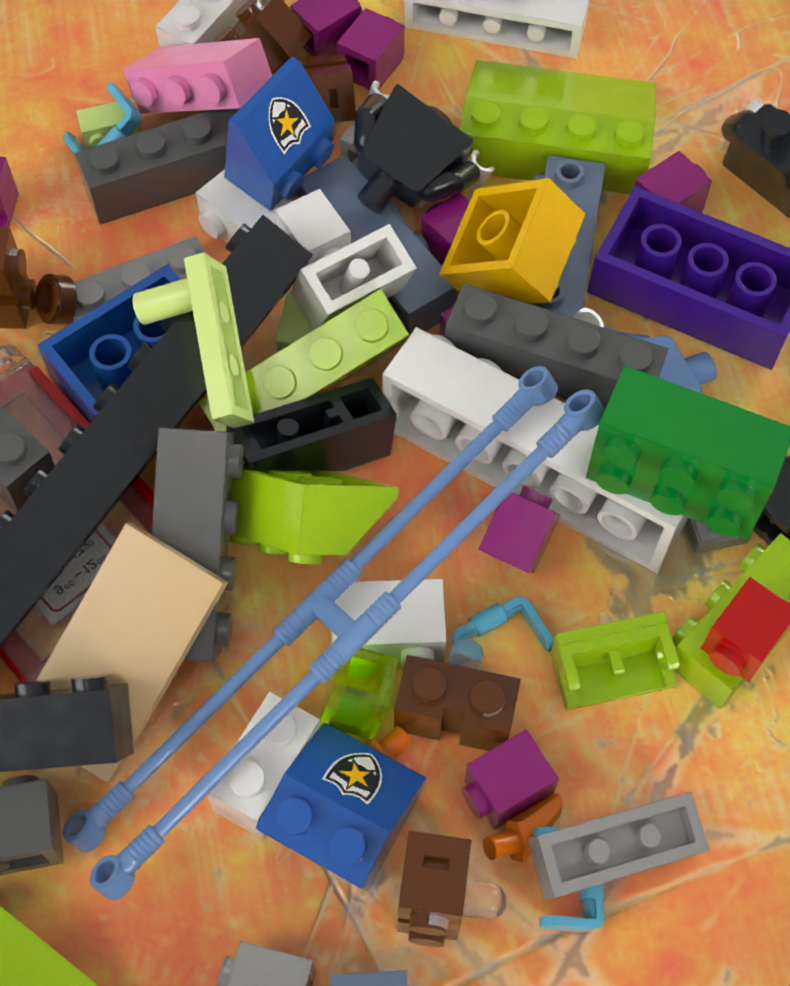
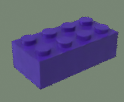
M634 186L594 258L587 293L772 370L790 333V248Z

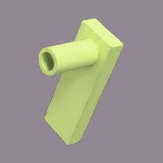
M204 252L184 258L187 278L135 293L133 295L135 314L143 325H147L193 311L212 420L232 428L253 424L254 417L226 266Z

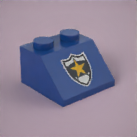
M293 56L228 121L224 178L269 211L283 198L290 200L294 197L304 182V175L313 166L316 168L323 166L334 149V143L331 142L335 120L303 65Z
M324 722L284 773L255 829L362 889L374 884L428 778Z

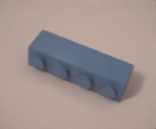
M345 154L307 174L297 192L298 198L320 189L351 231V243L388 224L391 225L417 269L404 289L387 299L409 336L416 327L426 332L440 323V313L455 304L458 298V291L439 276L442 266L430 253L429 246L424 237L419 232L413 233L402 221L401 214L392 201L388 203L382 213L378 214L368 209L358 199L357 195L370 178L361 172L360 169H357Z

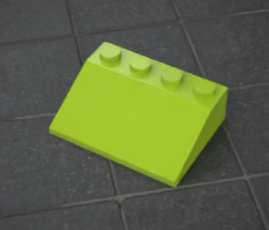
M476 60L465 97L460 130L474 139L468 156L464 161L467 160L474 150H478L481 154L476 160L477 163L484 168H490L491 165L495 167L491 176L528 181L534 180L535 173L545 174L548 155L606 163L602 190L631 194L636 178L649 170L655 128L656 83Z

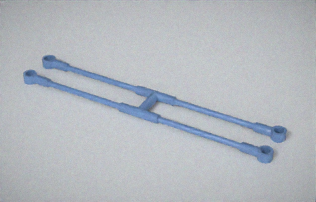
M537 366L526 371L518 382L520 389L492 415L493 421L351 560L345 559L327 579L321 582L273 630L275 634L124 782L118 781L88 811L79 810L70 816L63 827V838L82 853L94 850L105 836V827L135 798L134 792L285 644L290 646L317 618L338 637L309 666L311 671L154 826H146L117 856L108 855L97 862L90 874L91 886L109 900H117L126 895L133 885L134 873L165 843L164 837L321 681L327 683L341 669V666H344L401 609L400 603L547 457H555L580 431H588L599 425L605 408L592 390L586 389L571 395L564 405L565 414L536 442L538 447L390 593L385 591L356 620L351 618L335 601L362 575L360 570L502 431H509L533 406L546 404L557 394L558 384L546 367Z

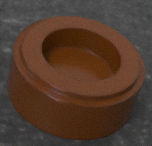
M46 274L40 279L35 292V306L39 317L44 323L65 325L73 319L77 307V291L73 280L68 275Z

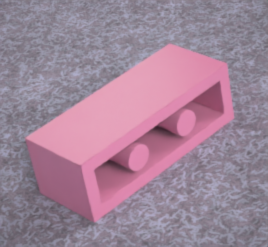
M260 38L158 47L123 69L131 95L140 113L239 109L272 77Z

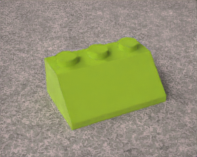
M243 464L241 477L232 478L231 500L239 501L240 518L238 532L236 535L230 534L229 541L242 545H258V551L262 553L288 554V561L307 565L322 564L323 555H346L398 499L399 487L330 471L248 470L246 464Z

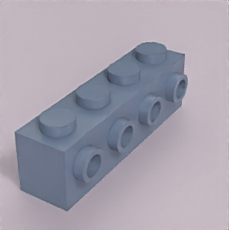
M548 155L545 174L535 173L534 180L550 178L586 215L551 302L533 303L531 305L569 317H573L583 308L606 163Z

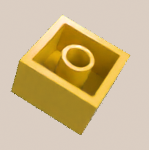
M550 178L475 189L439 276L459 292L463 284H468L528 304L551 302L586 213Z

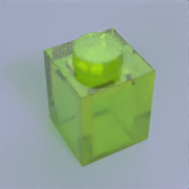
M361 648L328 680L319 718L320 726L325 722L342 732L373 739L390 706L398 658Z

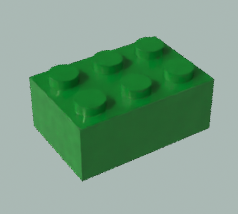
M624 365L600 420L585 478L596 482L602 489L610 493H626L649 502L662 513L683 515L704 523L717 534L729 537L738 536L748 540L777 482L790 446V426Z

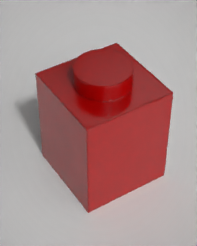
M749 577L711 627L700 649L709 654L711 662L724 673L731 676L739 675L747 682H750L789 628L790 603Z

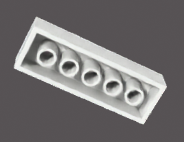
M417 327L382 374L383 394L397 414L394 434L448 463L493 421L492 415L520 389L518 385L519 379L503 372L494 362L485 358L478 359L456 348L447 338L436 334L431 335ZM553 398L546 404L533 406L509 431H502L463 471L496 488L538 447L536 442L565 414V403ZM599 425L588 431H580L555 457H547L513 491V493L519 495L524 485L553 498L549 509L561 514L559 522L656 574L660 571L689 519L683 515L662 513L655 509L651 503L626 493H610L602 489L596 482L585 478Z

